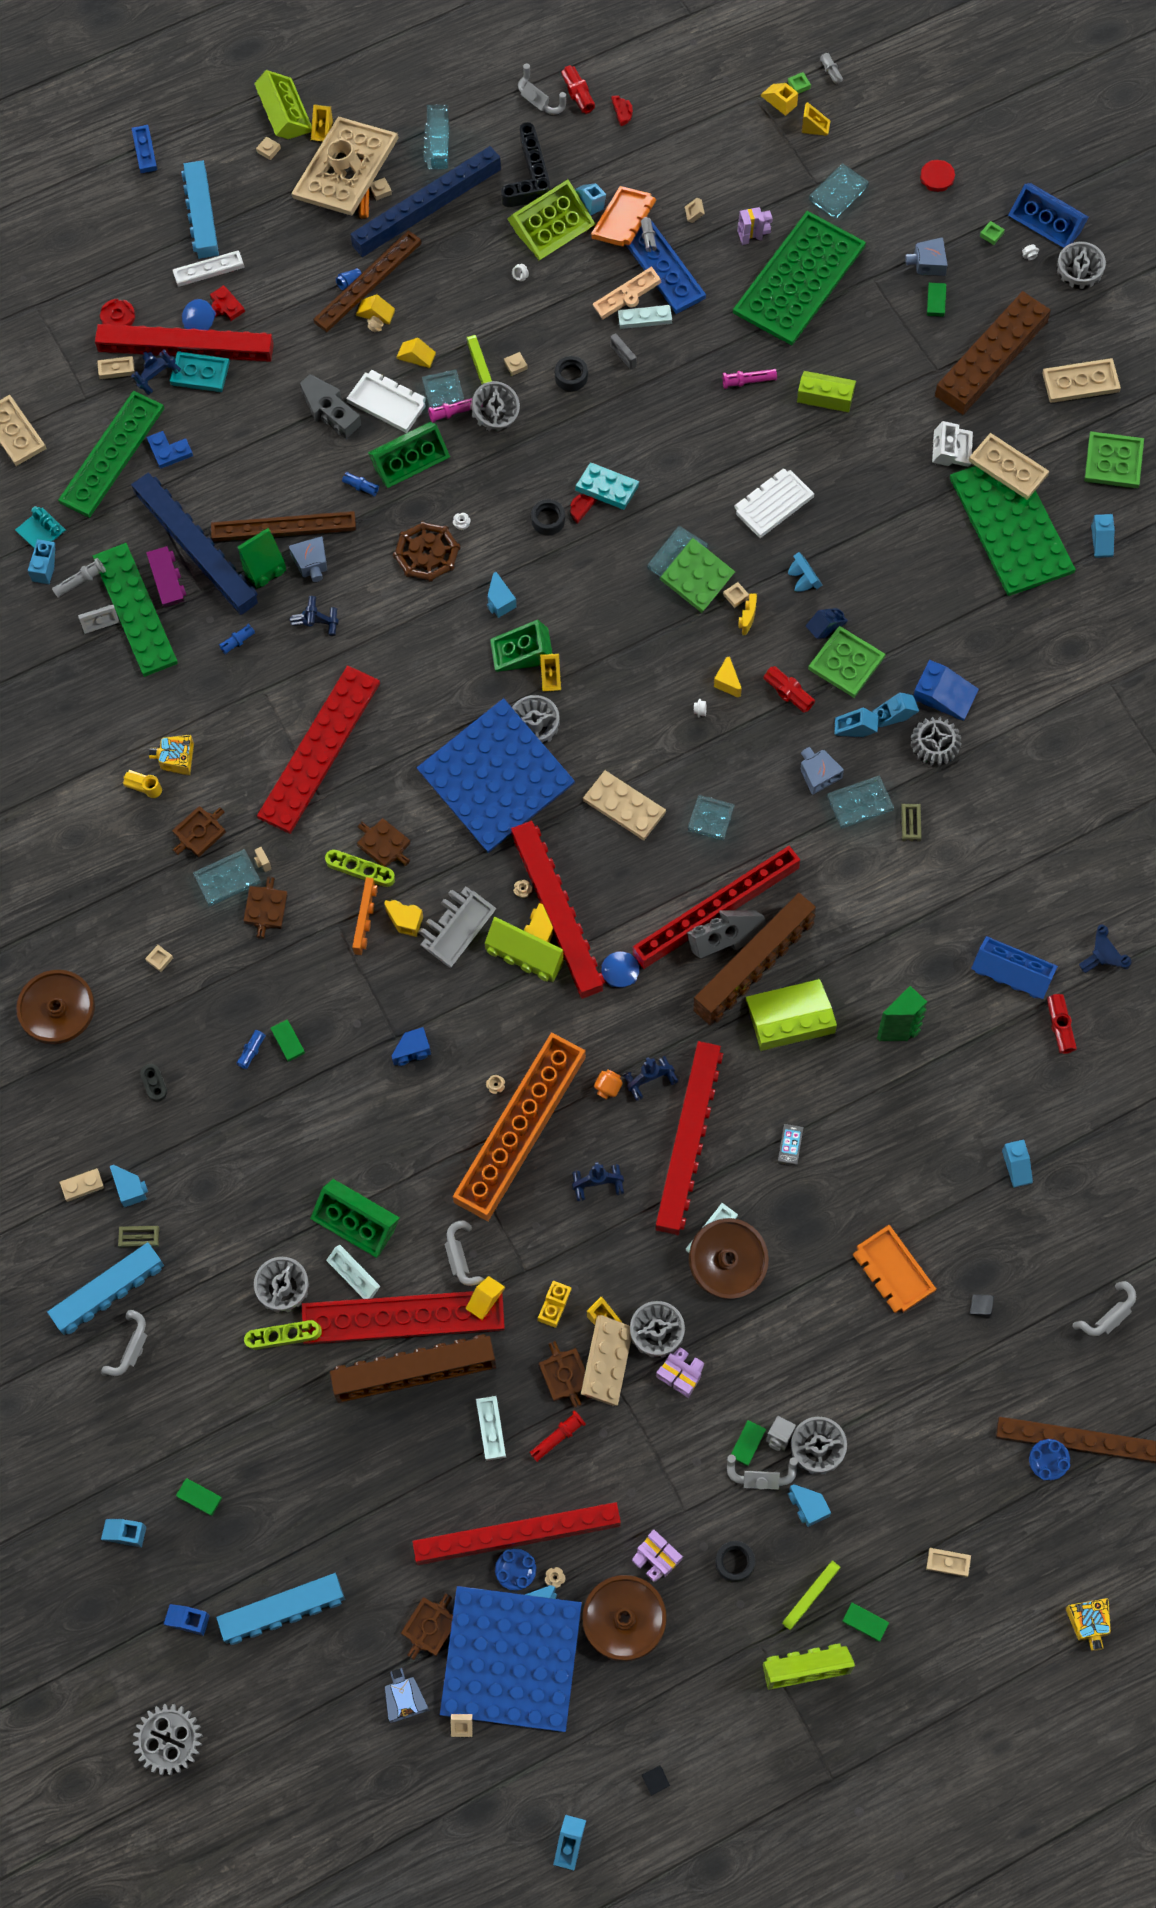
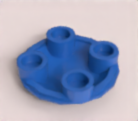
M202 299L193 300L184 308L182 322L186 329L208 330L213 324L216 312L207 301Z
M626 952L610 954L604 959L602 964L603 978L610 987H626L634 984L639 975L637 959Z
M1045 1439L1033 1446L1029 1456V1463L1033 1472L1041 1479L1055 1480L1059 1479L1069 1470L1070 1455L1067 1448L1059 1441Z
M522 1549L505 1550L496 1562L495 1574L497 1580L503 1587L509 1590L518 1591L526 1588L536 1576L534 1558Z

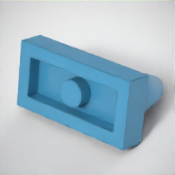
M798 552L793 556L795 561L791 564L788 574L792 576L805 574L798 580L794 590L805 591L813 586L818 589L822 586V583L805 557Z

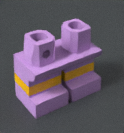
M760 207L740 211L737 232L742 245L749 244V239L756 237V239L762 240L764 234L771 233L770 223H772L773 218L770 210L761 212Z
M679 1347L674 1354L670 1353L663 1366L656 1372V1377L670 1387L673 1386L675 1390L689 1398L701 1378L704 1362L695 1358L691 1365L686 1364L684 1361L688 1353Z
M653 1529L646 1540L637 1548V1553L632 1562L641 1569L648 1561L653 1567L646 1575L655 1582L662 1576L666 1577L682 1561L683 1556L670 1544L667 1545V1541Z

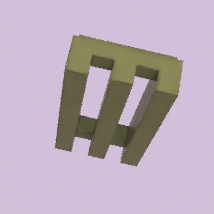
M901 804L902 841H921L920 804ZM906 809H909V835H906ZM913 809H916L917 835H913Z
M119 1227L118 1246L119 1248L141 1247L148 1242L151 1247H159L160 1227ZM123 1232H154V1234L123 1235ZM154 1239V1241H131V1242H123V1240Z

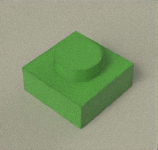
M803 72L788 78V84L798 94L811 89V84Z
M990 221L980 232V237L995 245L1004 234L1005 229Z

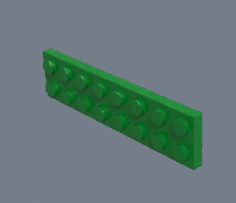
M133 391L58 499L59 503L90 518L165 409L164 405Z
M127 543L93 555L94 559L98 558L106 570L104 573L101 572L100 575L143 676L146 677L178 664Z

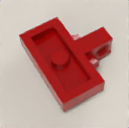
M224 285L210 294L211 299L214 301L211 306L215 310L216 316L225 314L232 321L245 312L244 307Z

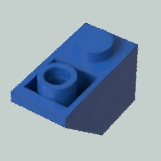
M423 1027L404 1033L392 1054L394 1066L406 1065L414 1059L423 1060L428 1055H431Z
M170 1604L163 1625L204 1636L210 1615L198 1609Z

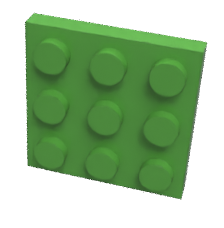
M1090 431L1084 481L1139 488L1144 438Z
M692 538L663 573L660 580L703 613L735 571Z
M839 626L811 662L808 670L855 698L883 661L885 653Z

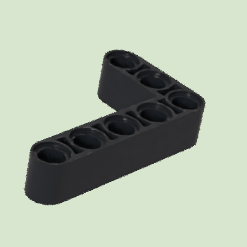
M530 122L520 125V141L531 179L506 184L502 187V204L505 207L529 204L550 191V181L536 130Z

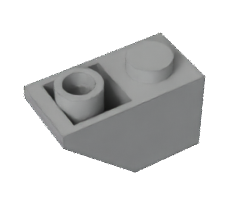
M777 1416L768 1432L766 1442L777 1451H780V1449L785 1451L796 1425Z

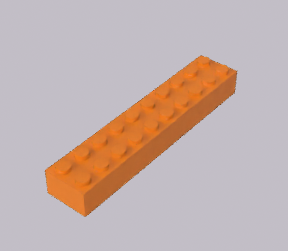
M551 1032L454 1193L453 1201L455 1204L489 1221L586 1058L584 1049Z

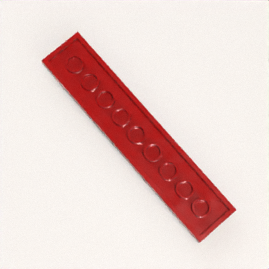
M347 665L259 811L258 819L291 834L380 685V680Z
M474 1291L302 1303V1322L313 1320L322 1328V1334L318 1339L306 1341L303 1344L505 1330L503 1292L483 1320L466 1310ZM311 1326L310 1330H303V1332H309L312 1335V1332L316 1329Z

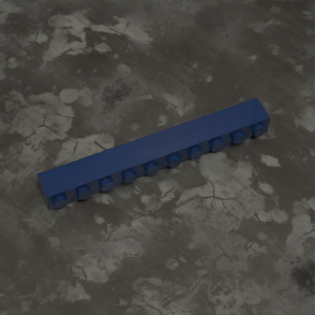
M491 146L482 150L352 232V246L361 257L366 256L500 171V156Z
M148 472L131 484L134 494L240 615L258 604L256 590L246 584L247 581L242 574H237L234 565L230 561L227 562L225 560L223 552L220 549H215L213 541L203 535L204 532L199 525H194L191 516L182 511V506L177 500L173 501L170 492L166 488L163 489L161 487V483L156 476L152 477Z

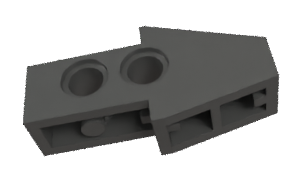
M311 374L300 383L302 394L316 422L322 419L325 424H330L338 435L342 434L346 439L361 426L360 415L342 401L338 388Z
M720 910V918L713 919L710 923L703 926H696L693 930L687 932L692 953L699 958H703L728 946L734 950H739L766 926L765 917L756 910Z

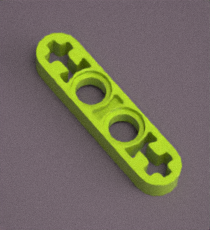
M476 335L466 337L481 384L491 382L492 380Z
M330 850L325 855L326 864L331 869L366 880V877L374 878L375 884L383 887H390L395 882L394 872L390 868L338 850ZM337 856V860L332 863L330 858ZM353 861L357 865L354 869H348L346 867L347 863ZM371 867L374 869V873L369 876L363 873L364 870ZM387 874H389L390 879L387 878L386 881H384L382 876H386Z
M309 1320L255 1329L246 1333L244 1342L249 1348L258 1350L312 1341L320 1337L322 1328L317 1322ZM311 1326L316 1329L312 1332V1335L309 1332H302V1329L304 1331L310 1330ZM292 1328H296V1337L293 1339H289V1330ZM277 1332V1340L270 1342V1333ZM254 1336L264 1338V1341L256 1340L255 1344L250 1342V1340L254 1339Z
M833 1560L783 1621L782 1624L789 1630L795 1626L841 1568Z

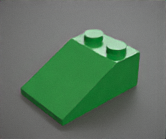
M269 528L238 546L244 574L256 589L265 586L270 580L281 576L286 571L284 559Z
M539 620L490 639L496 672L541 665L540 655L552 654L549 630Z

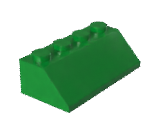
M432 422L368 452L375 470L387 488L450 458L438 426Z
M909 986L883 1012L877 1039L879 1041H907L911 1037L915 1038L921 1031L920 1027L923 1025L922 1021L925 1018L924 1014L927 1011L926 1005L928 1001Z
M332 1179L322 1188L310 1219L377 1258L393 1235L400 1217Z

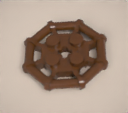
M421 521L420 524L399 533L400 537L396 550L393 553V558L397 560L406 577L411 576L433 582V579L455 569V560L461 547L446 525L439 526ZM426 530L437 532L439 534L437 536H435L432 533L426 534ZM422 531V535L414 539L410 538V536ZM443 537L446 538L450 546H444L441 541ZM405 542H407L409 549L406 552H402ZM425 549L430 550L429 555H427L426 553L423 554ZM450 552L448 561H445L444 555ZM405 558L410 559V561L412 562L411 566L407 564ZM440 565L442 566V567L438 568L437 570L431 572L432 569H434V568H436V567H438V566H440ZM420 567H421V568H424V570H427L428 573H427V572H423V571H418V570H416V569H417V568L420 569Z

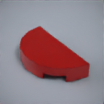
M611 96L620 127L626 125L633 115L630 101H626L620 98V96Z
M585 494L576 496L571 503L570 514L572 519L578 524L598 499Z

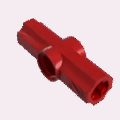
M566 66L561 71V75L567 84L571 99H575L582 113L588 114L592 112L595 108V103L589 94L586 81L581 79L575 66Z
M775 666L767 670L763 679L777 690V693L783 700L792 702L804 713L812 708L815 699L802 689L800 683L795 678H788Z
M1053 994L1046 999L1052 1020V1031L1055 1033L1059 1053L1068 1054L1077 1050L1071 1027L1072 1021L1068 1015L1064 995ZM1062 1021L1066 1024V1026L1061 1027L1057 1024V1022Z

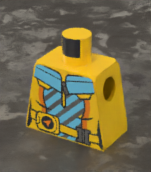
M184 735L162 738L160 748L149 749V758L159 759V765L162 770L190 775L194 748L192 736Z
M1108 1598L1068 1605L1066 1611L1078 1640L1089 1639L1091 1651L1104 1649L1101 1637L1110 1634Z

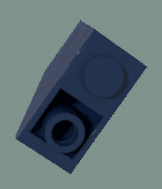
M823 609L815 613L806 624V627L817 639L827 638L839 626L845 625L848 620L840 609Z

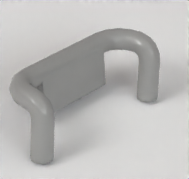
M524 64L523 77L518 83L521 95L541 111L551 115L561 113L566 107V93L561 92L559 94L558 107H549V97L528 81L530 78V65Z
M457 1221L448 1228L446 1233L447 1242L444 1244L453 1276L457 1275L459 1281L464 1285H479L485 1279L480 1276L466 1277L465 1274H469L463 1248L461 1242L455 1240L454 1237L456 1230L464 1229L469 1232L472 1230V1226L466 1221Z
M1126 1281L1116 1283L1115 1288L1117 1290L1124 1289L1128 1293V1299L1125 1302H1118L1095 1323L1097 1328L1090 1327L1084 1321L1074 1322L1073 1328L1076 1330L1082 1329L1091 1336H1099L1104 1332L1108 1335L1132 1312L1130 1308L1136 1301L1135 1289Z
M129 1310L125 1316L127 1320L135 1319L138 1326L133 1332L120 1362L121 1365L118 1368L104 1366L101 1370L103 1376L122 1375L129 1366L134 1367L137 1358L142 1354V1347L147 1338V1334L144 1333L146 1322L144 1317L137 1311Z
M729 1455L727 1459L728 1476L735 1483L744 1484V1488L779 1489V1486L790 1484L796 1477L798 1460L795 1457L790 1459L788 1474L785 1477H780V1472L745 1471L744 1476H741L735 1472L736 1457Z

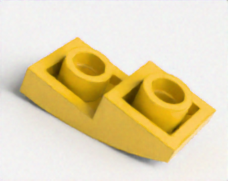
M749 594V601H745V610H742V617H739V628H742V635H746L752 626L757 594Z
M553 1281L537 1321L556 1328L572 1288Z

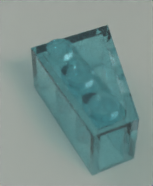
M427 105V123H425V134H427V137H424V147L427 148V151H424V162H427L428 169H448L450 131L448 105Z

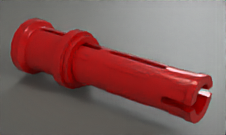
M575 1410L572 1412L573 1415L566 1421L559 1423L557 1430L529 1452L536 1462L566 1437L571 1438L573 1436L572 1433L579 1427L586 1425Z

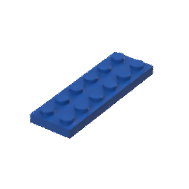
M652 222L657 246L655 251H653L652 247L651 252L646 251L645 241L642 238V226L637 234H635L631 244L626 246L644 271L652 266L662 282L656 287L677 314L706 299V294Z

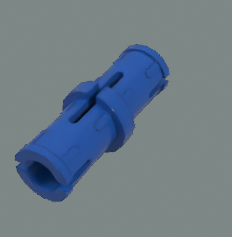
M349 472L345 473L347 476H343L342 482L355 487L357 491L362 490L372 496H376L375 492L378 493L379 486L366 481L364 477L359 478Z
M247 624L237 633L233 632L230 638L219 644V647L224 654H227L236 646H241L243 641L255 634V631Z
M258 1030L254 1031L248 1044L244 1045L242 1055L236 1062L238 1066L248 1069L250 1062L258 1054V1049L266 1037L264 1033Z

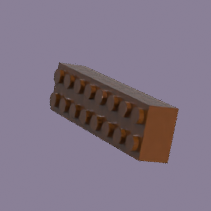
M1022 291L937 384L935 397L964 415L1046 325L1051 310Z
M798 893L694 997L693 1011L710 1026L714 1022H719L724 1016L723 1012L727 1008L730 1010L736 1004V999L740 995L744 996L749 991V986L753 982L757 983L762 978V973L766 969L770 970L775 965V960L779 956L783 957L789 950L788 947L792 943L796 944L805 930L808 931L815 923L816 906L802 894Z
M482 1334L475 1336L473 1340L459 1339L450 1345L445 1343L434 1345L432 1349L418 1348L414 1350V1353L406 1354V1352L394 1354V1357L391 1358L382 1356L375 1358L373 1362L359 1361L350 1367L345 1365L337 1366L334 1370L330 1371L334 1396L338 1403L496 1369V1363L490 1336Z

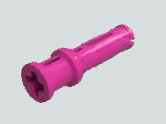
M776 369L748 373L741 371L733 374L722 373L724 389L730 386L742 387L747 383L777 380Z
M472 399L449 405L444 403L436 408L429 407L428 412L431 422L435 423L436 420L443 418L450 419L451 415L472 410L470 408Z

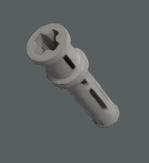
M95 558V561L91 564L82 566L81 571L53 587L52 590L59 598L81 583L93 580V577L99 573L106 572L101 561Z

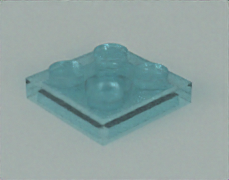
M457 370L422 377L429 407L436 408L444 403L449 405L464 401Z
M698 795L688 831L724 841L735 804Z

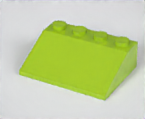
M568 179L508 218L516 234L539 260L596 225Z
M820 979L745 997L760 1051L836 1032L837 1024L833 1010Z
M833 1644L828 1646V1650L821 1651L820 1648L809 1649L807 1654L800 1655L799 1652H792L787 1654V1658L779 1659V1656L766 1658L767 1661L763 1662V1669L767 1688L771 1690L851 1674L855 1664L847 1646L841 1647V1644Z

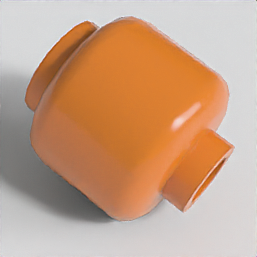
M609 1069L601 1071L594 1084V1088L598 1090L597 1095L605 1099L609 1096L616 1097L623 1084L620 1079L621 1076Z

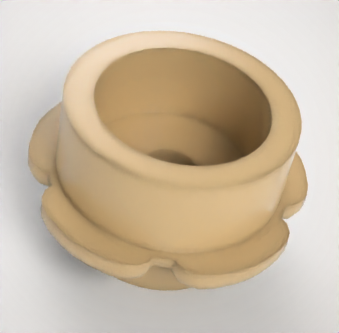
M372 316L371 319L367 320L368 328L371 331L379 332L382 330L384 324L379 318Z
M527 880L517 881L514 884V893L520 898H526L532 892V886Z
M493 1075L487 1080L486 1087L493 1094L502 1092L505 1088V1080L498 1075Z
M558 1567L548 1569L545 1577L546 1584L559 1588L565 1582L563 1570Z

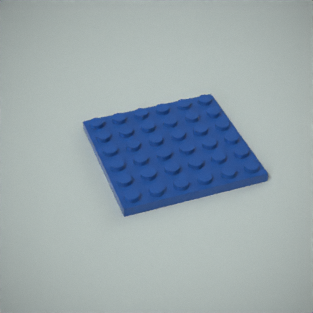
M504 698L417 767L420 774L487 853L512 834L511 828L528 822L575 784L574 779Z
M457 1586L440 1715L451 1717V1714H472L473 1720L566 1732L582 1602Z

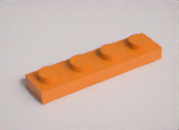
M366 877L352 947L356 955H362L363 949L367 947L365 935L366 931H370L371 920H369V915L373 914L374 911L372 899L373 896L376 897L378 889L374 878Z

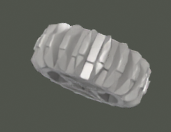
M932 717L930 721L925 718L923 723L919 722L911 735L913 754L918 753L917 758H924V763L930 761L931 766L934 762H937L938 766H940L942 761L947 764L949 759L953 760L961 747V735H958V729H954V723L948 725V719L943 722L941 717L938 720ZM931 731L930 735L921 738L925 733ZM950 745L946 750L940 751L942 747Z

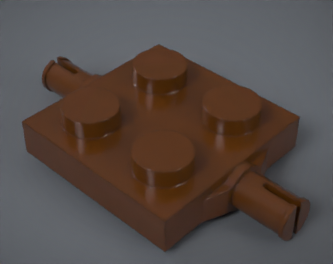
M200 806L197 807L172 830L173 834L181 842L173 851L179 855L187 848L200 857L226 833L225 829L217 821V819L225 814L224 810L219 807L211 814Z
M383 818L371 828L363 821L361 824L359 823L358 828L365 833L357 842V846L384 867H387L396 860H399L404 866L409 864L410 859L403 855L404 850L411 844L406 836Z
M267 877L266 887H249L244 924L258 927L256 936L258 939H260V935L261 939L265 938V930L268 928L282 929L288 893L287 891L273 888L274 877H271V882L270 877Z
M556 1341L553 1342V1345L549 1343L548 1346L552 1356L547 1360L539 1362V1367L552 1399L557 1401L570 1397L573 1408H577V1405L578 1407L582 1405L577 1394L582 1391L585 1368L578 1351L575 1348L567 1352H560Z
M445 1593L439 1604L432 1603L424 1597L422 1598L401 1632L403 1636L414 1644L407 1654L408 1657L415 1660L420 1649L426 1650L437 1657L451 1634L453 1615L446 1609L453 1599L451 1596L448 1597V1594Z

